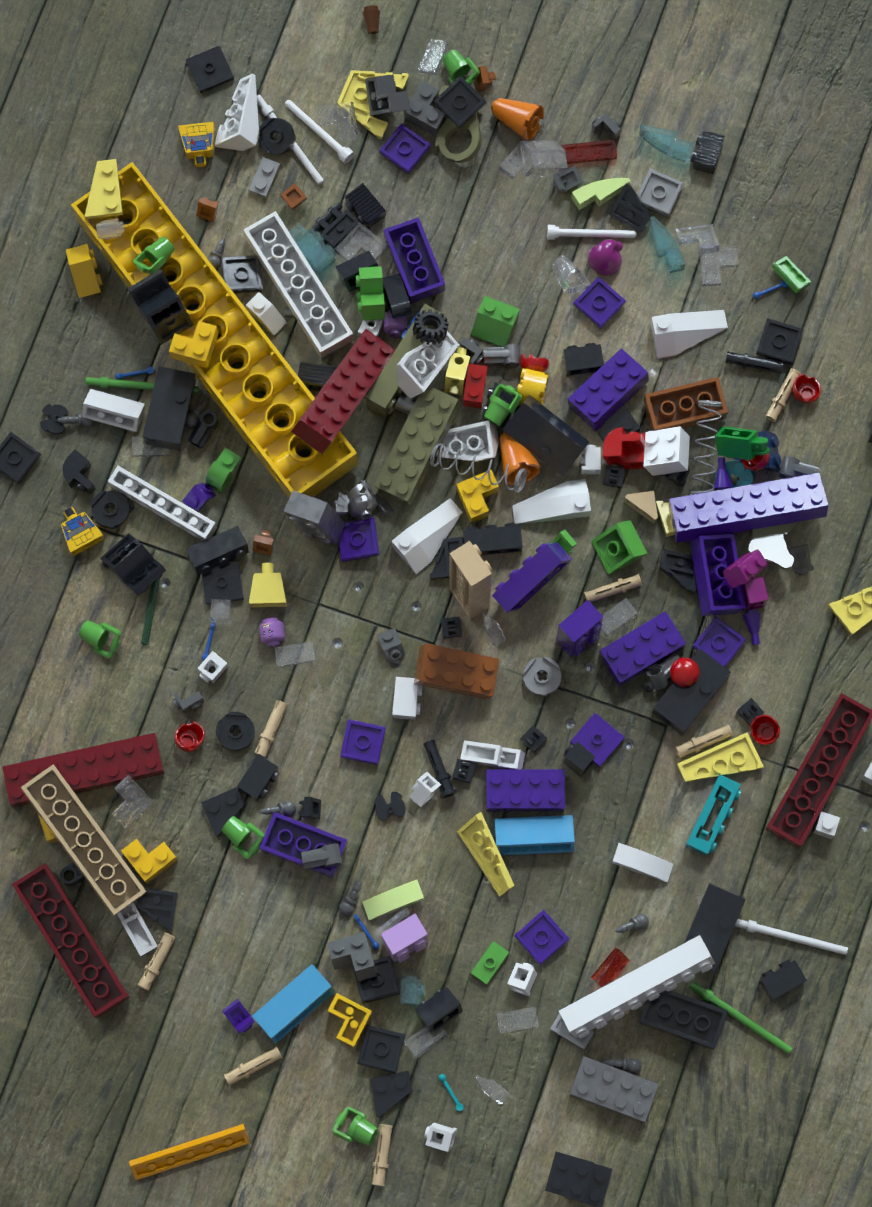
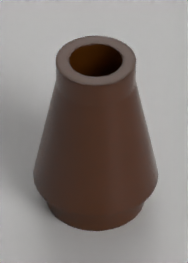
M378 6L364 7L362 14L368 34L379 33L380 10H378Z

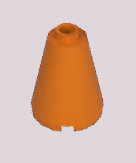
M499 98L491 106L492 114L525 140H532L541 127L538 123L540 119H544V107L538 104Z
M503 432L499 441L503 475L509 464L507 483L514 485L517 473L522 468L527 472L525 482L535 478L540 473L538 461L528 449L506 432Z

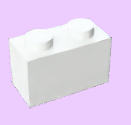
M396 677L393 718L416 720V715H420L421 703H417L418 696H422L423 686L415 685L414 678Z

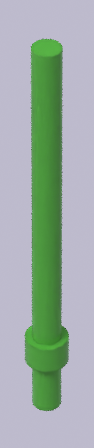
M86 377V385H95L101 388L119 387L153 390L155 384L150 382L109 379V377ZM195 386L194 394H199L198 386Z
M694 981L689 988L701 995L704 1001L707 1003L710 1001L715 1006L727 1010L730 1016L788 1055L793 1049L713 995L714 992L708 988L706 990Z

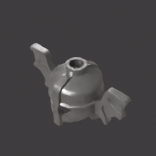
M361 480V484L355 486L350 492L348 490H343L342 493L339 492L337 495L338 500L333 502L337 514H346L349 510L353 517L361 518L362 520L370 518L372 516L371 513L376 507L384 515L395 512L390 507L389 501L383 500L378 492L373 494L371 487L365 480Z

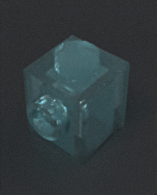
M405 976V979H401L400 1004H420V996H424L425 984H421V979H417V976Z

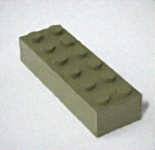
M424 304L420 312L422 313V310L428 312L429 309L435 312V309ZM414 322L366 396V407L385 419L389 414L392 415L394 413L398 398L402 393L404 394V391L398 386L397 364L407 352L426 343V341L421 343L420 339L417 340L415 338L416 335H413ZM425 325L428 329H437L432 325Z
M428 386L423 393L419 394L374 484L377 490L412 505L431 467L430 457L432 450L437 443H443L462 405L457 398L431 386ZM438 446V448H437V450H436V452H435L434 459H435V457H436V455H437V453H438V451H439V449H440V446Z

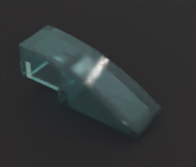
M640 125L639 135L652 147L677 160L690 162L693 142L676 139L677 132Z
M654 216L650 217L649 227L657 257L665 256L669 273L684 270L685 261L677 242L660 221Z

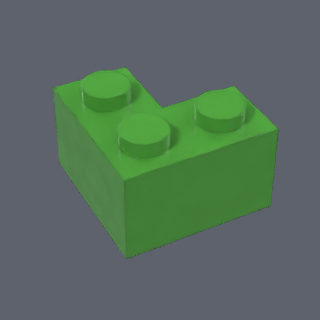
M382 267L359 268V275L356 276V287H360V291H356L358 313H362L363 321L385 319Z

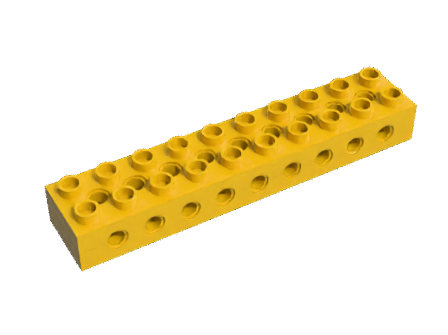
M131 162L118 171L123 215L85 220V212L90 192H88L71 204L77 222L128 288L151 275L138 270L133 260L147 246H150L162 236L172 243L175 251L159 269L163 271L165 277L171 275L177 277L175 281L169 282V284L179 296L185 309L191 304L199 305L198 309L194 311L186 309L194 325L178 335L193 339L198 321L217 326L218 333L221 334V337L216 340L208 368L185 363L193 373H196L197 379L287 497L290 498L292 491L315 497L358 465L357 452L341 431L338 432L323 454L291 432L315 399L135 164ZM125 219H132L130 224L121 223ZM148 258L141 262L148 267L153 265ZM234 362H242L244 364L240 369L230 367ZM257 391L266 392L263 398L253 396ZM279 420L289 422L284 428H279L275 425ZM302 449H308L312 452L308 457L298 455V452Z

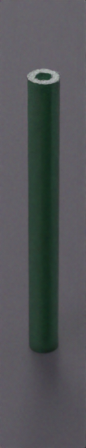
M160 579L151 584L141 640L143 645L149 644Z

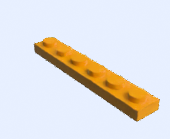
M241 1124L131 1160L129 1164L136 1181L249 1144L250 1142L245 1126Z

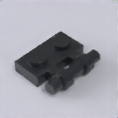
M339 202L334 206H330L327 209L328 212L323 217H319L311 227L316 233L321 228L324 229L320 236L333 249L360 224V221L347 209L342 214L339 212L343 208ZM332 217L336 218L330 225L327 223Z

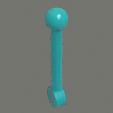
M440 1074L438 1079L443 1082L455 1102L456 1110L462 1111L464 1108L463 1104L457 1100L446 1081V1076Z

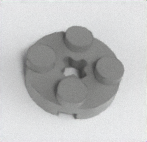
M548 657L530 660L523 671L525 687L535 695L547 696L553 693L561 682L559 665ZM543 672H546L545 677L547 679L541 681L538 680L539 676L537 675V673L542 674Z

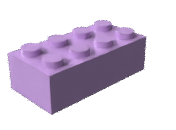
M416 914L381 933L382 942L394 962L399 961L401 963L410 957L409 954L416 951L418 953L427 947L428 934Z

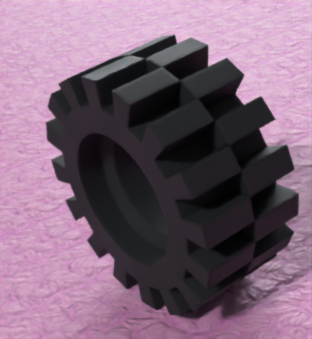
M429 309L428 312L422 310V313L419 312L415 317L413 335H416L415 338L417 340L420 339L421 343L426 341V345H429L430 342H432V345H436V342L440 344L447 335L449 325L447 317L443 318L444 314H438L437 310L435 312H432V309ZM425 325H432L437 329H428Z

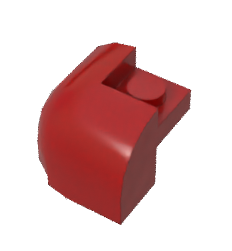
M623 427L614 429L606 436L603 444V458L609 466L616 464L621 465L625 469H646L644 467L645 433L629 432L626 434Z

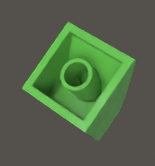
M484 296L470 336L498 347H504L508 344L520 309Z
M631 520L616 523L592 540L608 574L633 564L648 554Z

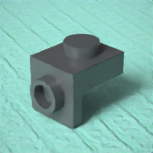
M607 114L602 117L598 116L592 122L591 131L594 134L603 128L613 140L620 136L621 127L615 119L612 120Z
M573 166L560 174H553L555 188L563 193H567L584 184L577 166Z
M464 337L460 347L468 349V355L473 357L469 364L480 365L484 359L483 349L478 347L479 344L476 341L468 340Z
M395 628L377 635L387 662L405 656L402 643Z
M199 691L183 701L177 692L173 693L175 696L173 700L178 710L182 708L184 713L190 709L194 711L200 708L202 702H204Z

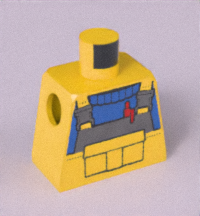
M214 122L179 125V132L187 159H195L196 167L206 166V157H212L214 154Z
M73 507L63 512L67 521L63 522L61 527L72 556L105 540L100 530L85 512L77 515Z

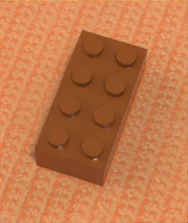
M715 377L645 394L643 401L651 431L675 427L685 429L697 426L696 423L698 421L720 417L714 412L698 407V401L700 400L722 402L721 407L700 406L721 414V418L714 421L726 419L728 410L719 378Z
M425 643L419 647L414 684L489 699L494 695L499 659Z

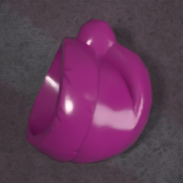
M607 239L594 246L588 254L590 267L600 275L609 276L615 274L622 264V258L619 253L623 248L622 243L615 242L613 239Z

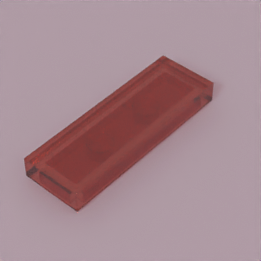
M615 140L560 145L562 165L617 159Z

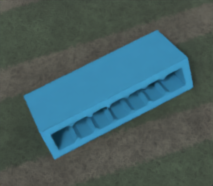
M573 815L495 819V841L500 855L574 852Z
M311 964L252 1017L276 1044L333 995L335 990L314 965Z

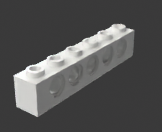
M117 466L108 480L110 487L114 490L119 491L124 496L201 541L211 538L217 529L214 521L120 466Z

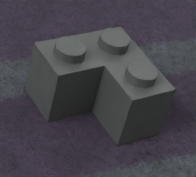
M394 74L365 78L370 116L410 110L407 91L396 92Z
M423 81L409 102L410 110L404 111V120L435 137L445 122V114L434 108V100L439 96V90Z
M365 932L327 942L334 970L354 965L358 981L377 976Z

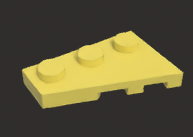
M116 159L97 161L85 212V220L123 215Z

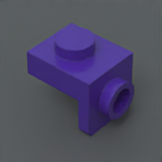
M199 483L194 485L182 502L199 513L210 499H213L216 494L208 484Z
M238 999L222 1010L239 1034L248 1031L255 1022Z

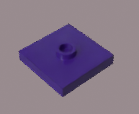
M401 123L381 147L379 153L409 174L429 150L431 144Z
M598 276L573 302V305L601 329L626 303V300Z
M374 517L345 523L339 538L342 562L380 555Z
M715 617L692 647L696 651L702 649L726 667L747 639L718 617Z
M594 713L570 743L575 745L578 741L596 756L594 763L600 767L625 737L598 714Z
M348 719L340 758L378 765L386 727Z
M544 909L514 935L539 965L545 962L569 940L567 935Z

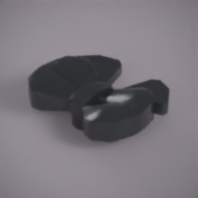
M51 404L44 406L42 412L52 417L51 420L41 421V428L45 432L48 430L52 434H62L65 431V426L63 423L58 422V419L68 414L66 407L62 405L51 406Z
M392 792L391 803L389 804L386 803L382 795L376 797L374 805H376L375 812L379 820L385 821L389 815L393 814L399 817L405 814L406 807L401 799V794Z

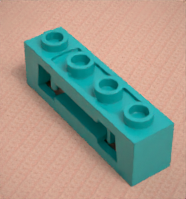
M719 774L685 847L704 856H707L709 852L713 853L717 845L714 840L717 835L721 836L725 825L722 823L725 817L729 819L734 809L730 806L733 800H738L742 792L739 790L741 784ZM718 788H719V789H721V791H720L718 797L716 798L715 795H716L717 790H718ZM728 794L730 796L727 802H724L710 831L711 836L706 841L705 839L709 832L702 828L716 799L724 801ZM699 828H701L702 831L699 837L696 838Z

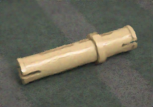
M790 369L777 396L771 401L772 405L765 415L767 420L776 422L781 410L785 408L786 401L793 390V383L796 377L801 375L798 370Z
M639 574L623 580L620 578L617 582L584 592L586 601L593 602L620 592L622 594L626 593V590L642 586Z
M276 700L267 725L259 736L260 741L254 752L255 755L259 754L266 758L271 743H274L275 733L288 706L286 703Z
M727 724L696 739L693 737L690 741L675 746L678 757L682 758L692 752H700V749L733 736V733Z
M164 932L151 961L144 968L145 972L138 983L139 987L149 991L156 975H159V969L176 937Z
M276 1046L274 1049L244 1065L243 1063L239 1064L240 1067L224 1074L229 1086H231V1084L243 1078H249L250 1074L282 1058Z
M380 1124L375 1162H373L374 1174L372 1185L384 1186L386 1168L389 1166L387 1161L393 1127L391 1125Z

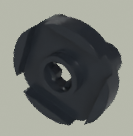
M269 118L259 128L258 143L266 153L277 156L284 154L290 150L296 140L292 125L287 120L281 118ZM274 132L280 133L279 140H273Z
M116 490L100 492L95 496L91 505L92 516L96 523L109 529L121 526L127 520L130 512L126 497ZM106 506H115L113 513H106Z
M230 712L217 723L216 735L223 747L231 751H240L251 745L255 736V727L251 719L244 713ZM235 726L238 727V730H241V733L237 736L230 733V730H234Z

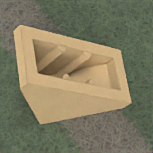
M654 491L627 494L625 496L624 503L653 524L656 523L658 515Z

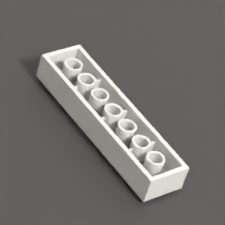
M275 211L245 228L244 235L246 240L258 256L261 264L320 358L322 359L354 340L352 331L277 212Z
M699 935L559 1010V1013L569 1032L575 1038L579 1037L581 1039L589 1035L590 1030L606 1026L607 1021L623 1017L625 1015L624 1012L627 1010L638 1009L642 1006V1002L648 999L652 1001L660 996L659 993L675 989L681 981L688 982L695 977L694 974L700 971L702 973L707 972L715 962Z

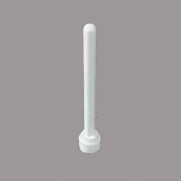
M287 100L285 102V106L338 152L337 155L344 164L353 158L354 152L349 147H342L292 101Z
M547 225V240H555L559 236L635 238L637 235L635 231L559 229L555 225Z

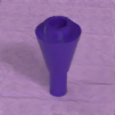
M719 457L714 490L733 488L728 471L726 470L725 457Z
M757 609L747 610L746 615L742 616L751 633L752 645L760 644L758 632L760 630L761 612L757 613Z

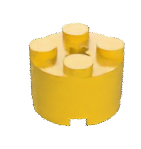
M522 369L521 381L517 388V392L522 395L519 406L523 404L529 395L543 405L549 378L548 373Z

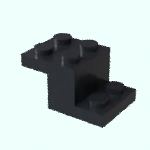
M161 269L128 288L143 318L150 325L161 345L172 339L174 334H180L194 325L182 301L170 286Z
M129 533L100 558L116 574L121 582L137 596L144 593L148 586L160 579L166 571L163 565L153 558L143 544Z
M555 1152L545 1191L596 1207H603L612 1169L594 1164V1162Z

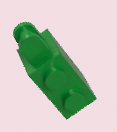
M723 426L715 435L718 456L752 460L756 455H766L770 452V449L767 447L768 439L758 437L757 430Z

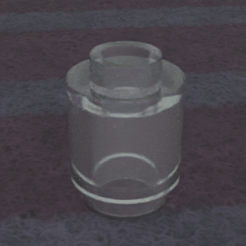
M119 218L100 221V223L96 224L99 239L122 237V233H125L123 221L120 222Z

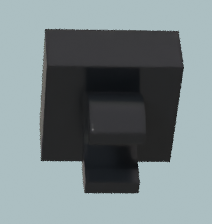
M606 465L603 485L622 488L625 468Z
M688 468V471L665 474V476L677 486L684 487L690 469Z
M460 616L441 619L443 639L462 637Z
M752 698L736 711L749 726L756 717L764 713Z
M533 725L520 740L534 753L547 740V737Z
M457 759L452 778L471 784L476 764Z
M304 797V800L299 802V804L304 805V809L302 812H298V814L311 819H320L321 800L313 797Z

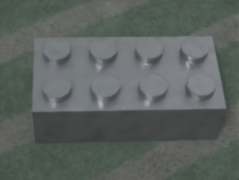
M292 491L284 509L288 519L293 521V525L297 526L298 530L303 532L302 535L310 539L317 537L324 544L330 545V543L337 545L345 527L344 521L327 502Z
M583 1056L569 1095L645 1123L659 1084Z

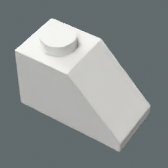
M260 292L246 304L250 315L273 336L287 324L273 304Z

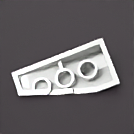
M254 74L240 79L232 97L234 103L225 113L227 119L224 125H220L215 141L216 147L244 151L256 146L259 124L256 78Z
M724 310L654 316L651 318L650 323L657 359L677 356L684 350L692 348L699 342L709 339L728 328Z
M448 331L445 340H442L440 344L436 342V345H432V342L429 345L424 343L407 352L397 364L398 386L409 398H413L427 389L459 346Z
M488 420L449 429L442 443L444 444L442 458L455 459L458 449H460L459 460L473 461L475 454L476 462L495 458L499 445L497 426Z
M586 479L563 482L513 505L514 523L519 525L590 517L591 507Z
M450 498L393 539L392 547L417 575L433 561L443 539L447 538L463 512Z

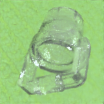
M566 255L557 258L551 266L557 276V281L566 293L581 292L589 287L590 281ZM578 278L582 282V284L574 285L573 287L569 286L576 280H578Z

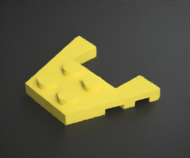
M351 70L337 105L382 140L387 130L388 122L370 116L365 78L392 75L393 73L386 72L384 74L375 73L374 71ZM394 74L395 88L397 90H404L409 74Z

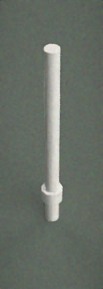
M258 95L257 104L262 109L263 115L266 118H277L273 108L267 105L261 95ZM294 142L291 149L317 184L321 185L324 179L297 143Z
M737 919L735 924L736 927L746 929L747 932H759L846 955L848 950L844 946L759 925L756 921L752 920L744 921Z

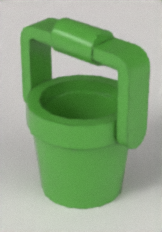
M457 50L448 52L442 59L450 77L448 80L451 84L460 76L462 78L465 77L472 69L474 73L465 80L471 86L480 74L479 69L468 57L465 59Z
M162 236L153 244L147 246L133 260V263L138 270L153 274L166 263L167 259L175 251V248L167 238ZM148 258L153 265L148 267L141 262Z
M499 384L490 397V404L484 417L492 423L501 426L508 415L515 411L522 399V395L517 392V389L509 385ZM503 390L515 396L510 405L498 398Z
M87 620L79 631V637L90 644L94 652L109 659L117 652L121 632L106 623L99 625ZM111 632L115 634V637L112 640L110 651L107 652L101 648L105 645Z
M232 816L221 830L233 842L232 847L246 859L258 852L265 836L252 823L245 824L235 816ZM253 832L259 839L254 842L248 853L241 845Z
M346 1107L334 1123L333 1134L349 1143L357 1141L371 1146L378 1134L379 1128L365 1120L367 1117L365 1114L351 1107ZM348 1113L356 1117L352 1121L346 1135L338 1131V1129L343 1125Z

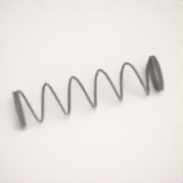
M704 400L698 401V407L718 414L720 417L710 420L698 421L696 424L698 426L710 429L718 433L717 430L698 423L717 420L721 418V414L714 410L702 407L700 405L721 407L722 402ZM713 436V437H708V438L696 439V440H695V443L700 444V445H703V446H706V447H709V448L715 450L716 453L711 454V455H705V456L694 457L693 460L696 461V462H699V463L708 465V466L714 468L715 470L712 471V472H709V473H703V474L692 475L691 477H692L693 479H695V480H698V481H701V482H704V483H707V484L713 486V489H714V485H713V484H711V483H709V482H707V481H704V480L695 478V477H696V476H702V475L712 474V473H714L715 471H717L714 466H712V465H710V464H708V463H705V462L696 460V459H698V458L710 457V456H714V455L717 454V450H716L715 448H713V447H711V446H709V445H706V444L697 442V441H700V440L712 439V438H715V436ZM713 489L706 490V491H701V492H700V491H692V492H690V495L700 494V493H705V492H710V491H712Z
M437 443L432 450L430 464L433 467H436L440 462L441 468L447 470L456 462V470L459 475H464L472 467V474L476 480L482 479L488 473L492 485H497L505 477L507 489H514L518 493L524 487L527 472L523 468L517 473L514 488H509L507 485L509 464L502 478L497 483H492L490 468L493 459L490 460L485 474L481 478H476L474 475L476 454L468 470L460 473L457 467L460 449L457 451L454 462L448 468L442 467L441 464L444 444ZM438 446H440L438 458L434 463L435 452Z

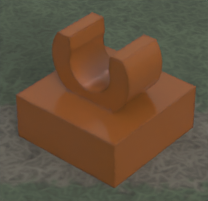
M479 66L480 74L475 79L477 91H484L489 84L493 83L492 80H496L495 72L487 71V66Z
M296 184L280 194L292 211L307 200L305 194Z
M207 197L205 199L200 198L196 216L214 222L217 215L218 201H210Z
M263 530L261 536L255 535L253 540L254 552L267 555L272 554L274 539L269 537V531Z

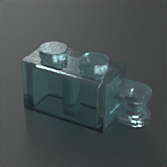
M297 223V227L293 230L290 229L289 233L309 265L319 275L336 261V252L330 245L326 246L323 242V237L318 231L314 232L312 228L306 231L300 223Z

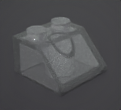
M556 140L520 141L525 177L553 176V174H560L568 168L565 150Z

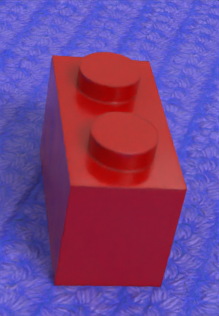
M468 365L463 406L482 409L487 366Z

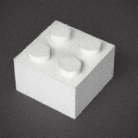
M681 427L646 432L644 467L653 476L688 471L690 436Z

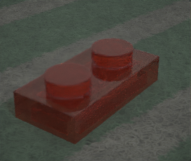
M615 947L591 978L602 988L612 983L630 960L621 950Z

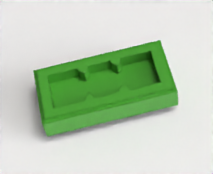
M787 256L775 262L772 266V269L796 294L807 288L811 283Z
M493 941L471 974L487 985L509 952Z

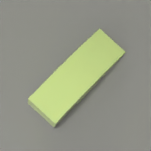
M612 178L596 181L573 191L571 199L579 210L594 201L598 206H601L620 194L627 182L631 183V180L629 178Z
M414 880L374 896L362 903L370 921L422 901L424 897L418 880Z

